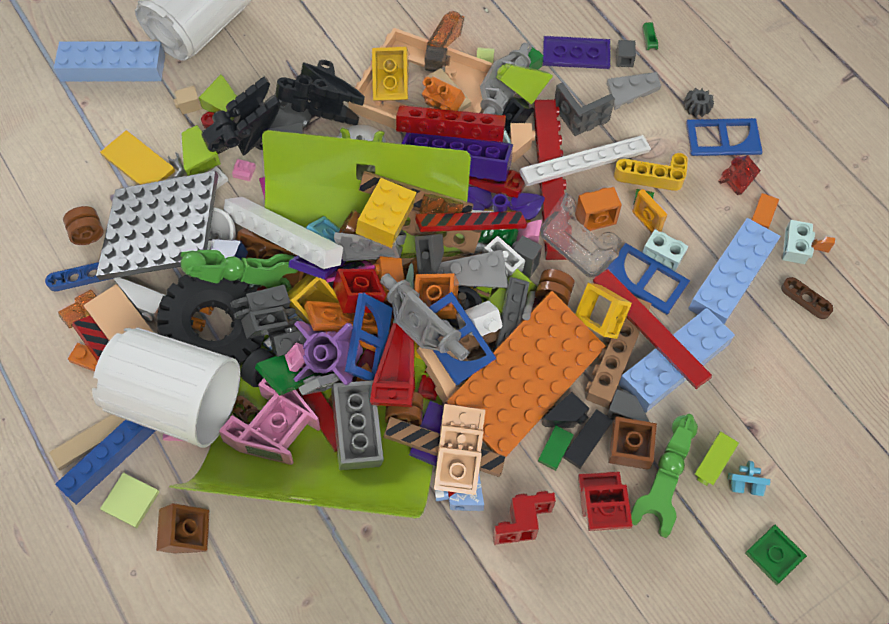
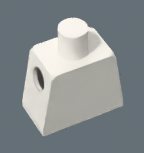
M490 301L464 310L481 336L496 332L502 328L499 310ZM457 313L456 316L459 328L461 329L466 326V323L460 314Z

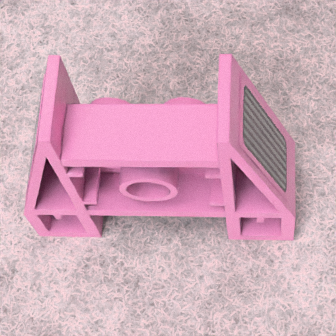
M263 378L258 386L262 397L269 400L268 403L249 425L232 415L219 430L223 442L241 453L292 465L294 463L293 458L287 448L307 424L319 431V420L296 390L279 396Z

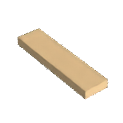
M110 415L50 451L49 454L56 467L62 470L87 455L126 419Z

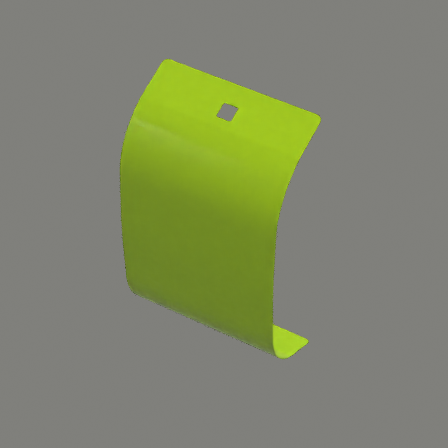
M267 130L262 134L265 208L304 228L325 216L340 229L353 210L362 213L372 194L359 191L361 180L356 178L357 164L374 165L375 174L466 202L468 200L471 156L467 151ZM404 231L407 235L404 244L401 245L403 247L401 254L416 253L415 236ZM456 234L459 239L464 238L462 234ZM444 246V252L460 251V249ZM359 260L347 261V262L344 263L343 265L349 264V263H352V262H355V261H359ZM265 335L263 342L269 338V335ZM262 342L261 348H265L267 350V348L264 346ZM415 374V392H418L422 376ZM240 377L237 396L245 397L261 411L269 400L262 397L259 387H252ZM332 388L321 393L333 410ZM438 395L436 401L424 398L422 419L430 401L442 405V400ZM239 404L236 405V408L239 407V408H241V409L244 411V413L246 412V410H245L244 407H243V404H242V405H239ZM377 405L383 452L381 467L339 470L337 451H333L321 430L318 431L307 424L287 448L293 458L294 463L292 465L241 453L223 442L219 434L211 444L207 456L196 475L186 483L170 485L169 487L420 518L424 513L428 498L433 465L410 456L409 453L412 447L383 438L387 426L385 422L386 406ZM256 414L250 415L248 421L252 422Z

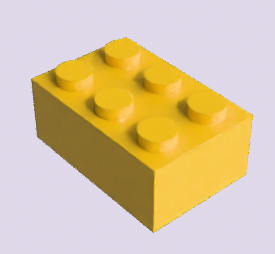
M380 178L358 218L356 234L392 248L414 206L417 192Z

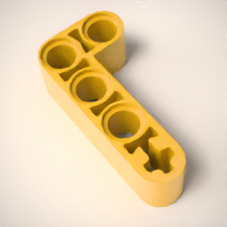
M675 153L669 166L620 159L616 163L613 175L615 180L623 183L678 191L682 188L686 178L688 158L683 153Z

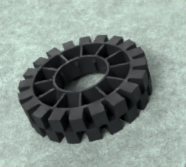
M184 275L179 278L177 285L173 283L167 289V295H163L160 301L157 316V332L160 335L234 358L238 361L240 367L250 354L261 348L265 335L247 339L241 322L243 318L236 319L234 316L237 311L247 309L246 305L233 308L230 303L257 290L256 288L251 290L248 283L238 280L229 281L224 279V277L220 280V283H212L200 280L197 277ZM205 307L220 308L231 317L233 321L231 322V327H233V330L229 335H225L224 339L218 341L202 339L191 327L193 325V320H191L196 312L199 313L200 309Z

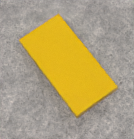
M127 130L100 151L105 159L137 185L166 180L175 172L173 166Z

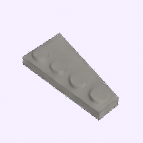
M502 250L441 262L437 273H454L459 282L458 286L505 289L508 287Z
M335 373L316 377L312 376L304 380V385L298 388L302 395L326 391L332 388L333 383H342V381Z

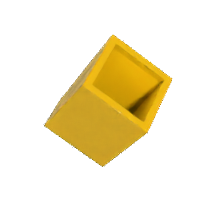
M307 274L287 292L290 300L289 307L295 308L296 314L309 325L311 323L304 307L306 301L339 303L331 286L324 279Z

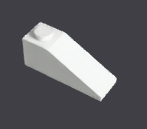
M120 277L114 278L116 284L139 311L142 318L147 321L154 320L157 322L159 304L164 294Z

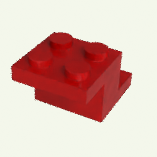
M620 472L578 475L582 515L587 517L588 531L631 529L633 527L627 484L622 485Z
M540 491L536 495L528 496V494L523 493L512 498L510 505L512 524L510 521H504L494 527V545L536 540L539 531L537 514L552 513L556 502L555 493Z

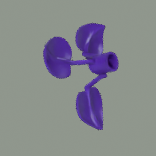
M468 187L467 202L473 203L472 210L484 211L485 208L489 209L493 205L494 212H506L507 207H509L511 211H521L525 220L535 218L539 214L545 197L537 194L520 193L518 198L513 197L510 204V201L503 194H497L492 199L489 191L478 187Z

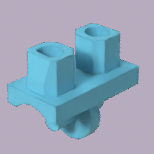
M748 461L746 466H739V472H745L746 475L728 473L732 492L744 493L745 482L752 483V495L764 496L766 485L770 486L771 479L753 477V474H761V468H755L753 461Z

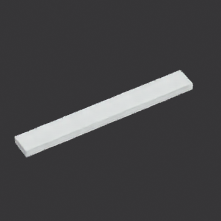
M641 135L520 168L519 173L526 186L613 163L620 159L649 153L651 148L645 137Z

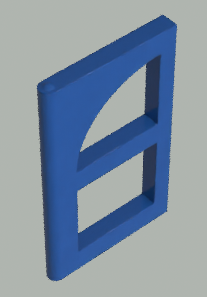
M756 118L695 119L686 121L691 156L762 155L763 153ZM718 126L721 146L698 147L695 127ZM726 126H749V135L742 143L730 146Z
M627 243L624 244L607 268L634 296L652 303L651 306L666 315L670 313V310L690 282L689 279ZM628 253L649 265V268L637 285L628 278L625 272L624 262ZM657 270L679 283L667 302L644 290Z
M450 292L429 308L436 314L452 303L466 323V326L459 330L461 332L459 340L472 332L486 353V356L477 360L459 361L451 357L447 352L440 353L437 350H433L457 386L497 358L454 294Z
M359 293L345 372L366 381H373L388 340L393 308L365 293ZM365 306L369 308L376 320L378 337L361 330ZM359 340L376 347L372 372L355 365Z

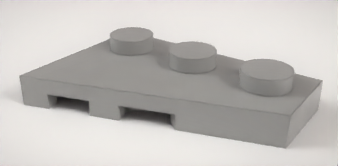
M657 72L607 79L609 93L615 98L614 110L620 108L625 103H632L636 98L645 97L660 90L661 83Z
M338 232L334 234L336 244L343 247V261L378 259L380 256L400 258L397 241H395L392 248H389L360 235Z

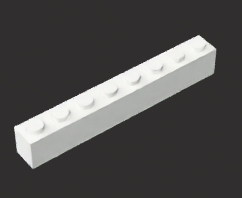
M244 197L225 199L223 210L238 225L323 269L341 265L342 246Z

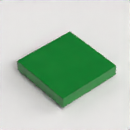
M775 524L745 552L776 586L807 557Z

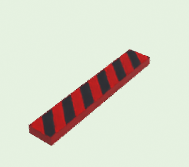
M521 211L416 214L415 217L420 232L526 229L528 224Z
M89 315L74 321L72 326L98 362L109 340L92 316Z

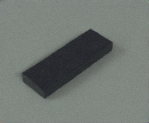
M596 409L563 458L581 469L612 424L613 419Z

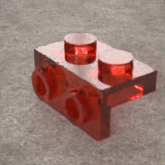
M749 155L738 156L731 161L732 165L722 172V177L718 180L720 184L727 182L736 195L743 194L761 171Z

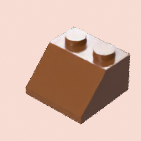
M175 503L160 508L156 551L174 554L207 552L209 510Z

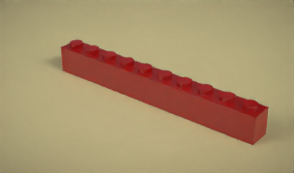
M555 99L535 100L533 115L537 163L563 157V149H560L562 135L558 133L561 129V123L557 121L559 106H556ZM559 177L539 183L540 196L545 197L541 211L546 260H568L569 253H572L573 249L572 241H569L571 226H567L569 210H566L565 206L568 205V195L564 194L566 179Z

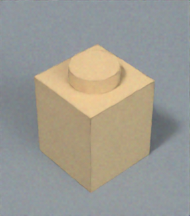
M195 86L174 91L176 98L173 101L176 109L180 108L182 115L202 109Z

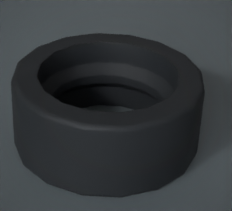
M265 348L255 350L244 362L240 371V377L252 387H259L258 384L263 380V377L255 369V366L261 361L275 357V355Z

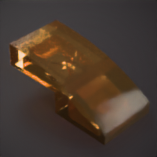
M424 194L419 211L421 214L461 213L464 204L449 198Z
M92 290L74 298V304L58 312L59 317L69 329L73 327L74 321L90 315L84 305L97 297Z

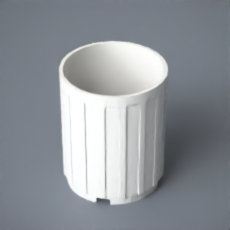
M139 0L135 9V15L151 40L156 38L158 41H161L164 52L175 59L184 61L192 56L194 57L248 6L251 0Z
M138 327L136 329L125 328L124 331L126 332L123 334L116 333L104 348L94 372L93 378L98 379L97 389L92 388V395L96 405L101 407L104 412L189 442L198 447L205 448L212 444L219 436V430L228 421L236 401L240 383L238 361L234 358Z

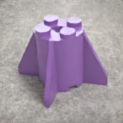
M297 321L294 325L307 339L303 347L305 349L303 359L306 366L294 378V381L297 382L313 373L334 372L344 385H349L352 382L353 375L345 372L353 326L350 323H346L339 332L313 331L311 325ZM360 343L358 345L355 365L357 364L358 360L360 359V355H362L363 348L360 345Z

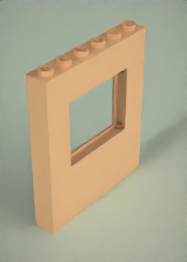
M393 28L391 33L387 34L385 43L379 48L407 47L409 62L433 71L441 68L458 88L462 90L471 101V106L463 110L464 112H484L480 105L482 101L480 85L493 63ZM371 60L370 67L364 71L363 78L355 87L365 96L363 106L353 104L350 101L347 104L349 109L355 114L396 129V115L399 106L407 105L394 100L384 101L383 104L382 101H373ZM434 105V107H431V106L429 107V108L439 109V107H437V106H435V105Z

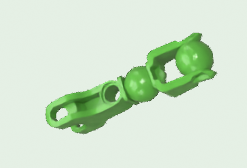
M218 250L185 251L181 253V268L186 275L212 283H220V280L224 277V279L229 281L239 279L240 282L267 287V289L285 285L286 291L289 292L292 287L283 276L298 272V270L288 267L289 261L295 256L287 254H277L270 259L242 258L240 260L235 256L225 258Z
M692 414L681 415L674 419L672 423L673 436L666 446L664 454L659 459V470L648 495L637 499L631 511L633 525H637L641 521L642 516L647 513L657 516L660 521L658 533L664 538L670 535L676 521L677 514L671 500L679 475L684 471V460L689 452L691 439L696 436L698 431V425Z

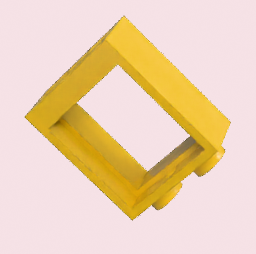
M587 283L575 315L587 327L603 337L617 339L632 303L602 285ZM599 295L611 301L602 326L590 319Z

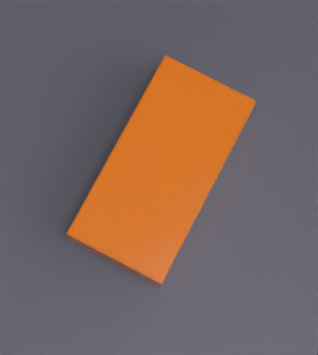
M762 193L751 220L769 229L779 199Z

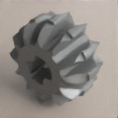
M695 87L693 91L690 90L684 99L685 110H689V114H695V117L698 115L703 117L705 114H709L714 106L713 95H710L709 90L703 91V87L700 90Z

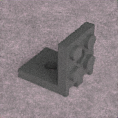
M563 83L556 85L554 99L556 106H559V116L574 136L591 131L596 126L606 124L610 120L615 101L612 94L581 107Z

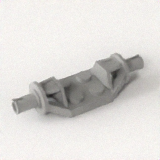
M522 43L519 50H512L509 55L494 61L480 85L482 95L480 105L484 114H503L505 107L515 92L496 78L498 75L497 71L506 63L529 67L531 61L528 54L532 49L531 46L529 47L530 44Z
M389 273L381 278L380 283L389 290L387 300L393 305L395 322L421 348L437 350L440 353H446L450 350L459 361L464 360L468 356L469 351L458 342L461 332L455 330L447 320H441L419 298L420 294L410 287V283L407 280L397 282ZM442 335L444 338L441 342L437 341L436 339Z

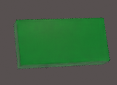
M555 426L538 462L556 471L574 434Z

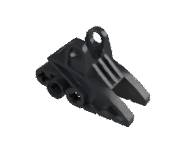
M319 60L317 66L303 62L301 73L296 77V80L285 77L279 78L275 91V96L280 101L291 103V108L296 112H304L308 109V112L313 116H321L324 119H333L334 121L345 122L353 126L358 125L359 116L343 103L344 101H350L353 104L363 106L365 98L356 88L335 76L334 65L328 60Z
M265 76L255 82V85H251L245 92L238 95L235 100L230 101L226 106L227 111H218L212 116L214 123L201 134L209 151L215 152L224 146L233 148L238 145L242 155L245 156L254 147L263 150V144H261L262 134L273 124L281 106L276 96L264 104L263 100L270 86Z

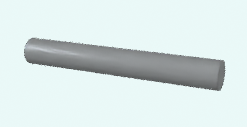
M534 291L528 292L522 315L524 320L530 319L535 299Z

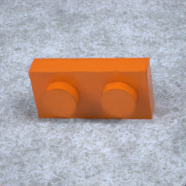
M77 343L68 357L69 362L95 372L98 362L87 346Z

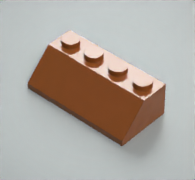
M246 228L238 231L236 240L241 241L248 251L246 259H270L277 254L297 256ZM298 271L297 273L286 274L283 278H286L293 288L307 273Z

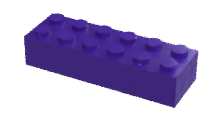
M406 133L401 143L467 151L471 156L469 176L479 179L486 178L495 181H506L512 163L513 144L416 133Z

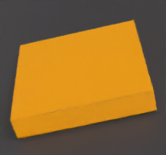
M644 189L638 192L632 213L651 233L654 230L661 232L668 214Z

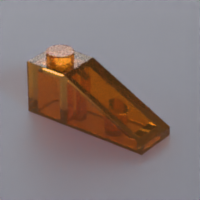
M449 11L443 16L429 39L427 46L440 51L446 49L461 35L465 16L460 15L456 11Z

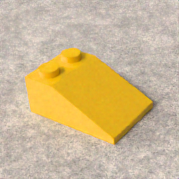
M407 47L372 48L373 101L408 100L409 57Z

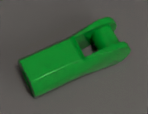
M645 22L642 28L646 50L652 48L658 50L654 23Z

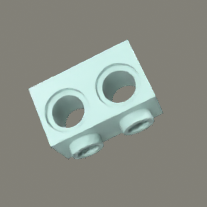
M790 220L785 229L782 260L805 264L809 258H812L814 247H811V244L815 238L813 224Z
M654 230L645 244L642 253L676 271L685 256L688 246L680 240L669 237L664 232Z

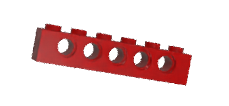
M400 105L396 115V132L503 142L506 116Z

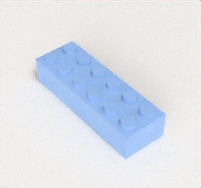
M161 41L59 42L54 70L60 82L162 81L165 52Z
M747 218L693 298L688 309L698 315L708 308L725 324L781 236Z
M706 308L674 333L673 336L704 366L730 345L735 334ZM654 349L622 375L619 386L636 396L646 413L686 381V379L657 349Z

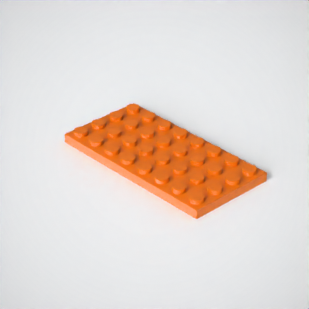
M551 291L532 310L530 319L523 320L493 351L497 359L467 378L445 403L485 409L482 441L494 453L507 457L597 358L602 349L606 348V345Z

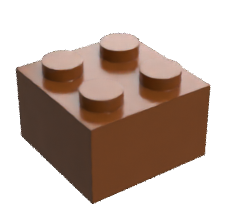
M615 417L612 425L608 463L649 470L654 462L657 423Z

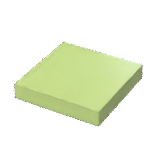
M122 473L100 510L138 528L158 496L159 491Z

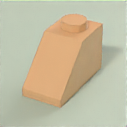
M532 123L510 124V141L513 144L512 163L524 155L531 148L532 141H535V130H532Z

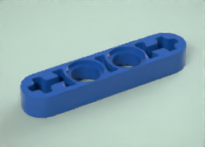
M99 262L50 273L45 278V283L51 291L57 292L105 280H99L96 275L94 277L88 276L90 271L98 269ZM72 275H79L77 280L69 281Z

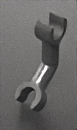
M176 152V159H171L168 156L169 163L177 169L175 176L170 177V179L183 177L185 174L180 156Z

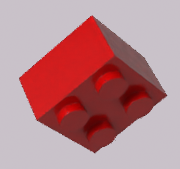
M337 269L333 289L343 313H355L359 293H365L384 303L386 294L375 269ZM365 306L364 313H372L369 310V308Z

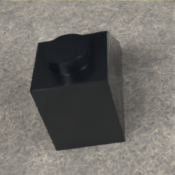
M513 97L504 109L502 115L506 116L505 131L507 135L510 134L511 123H525L535 110L522 98Z
M571 392L544 417L542 425L555 428V426L574 428L577 424L582 425L588 419L587 414L590 408Z

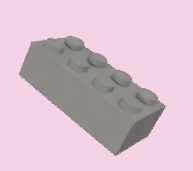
M373 381L351 382L349 385L333 383L331 395L339 470L381 467L383 462L377 405H371L370 403Z

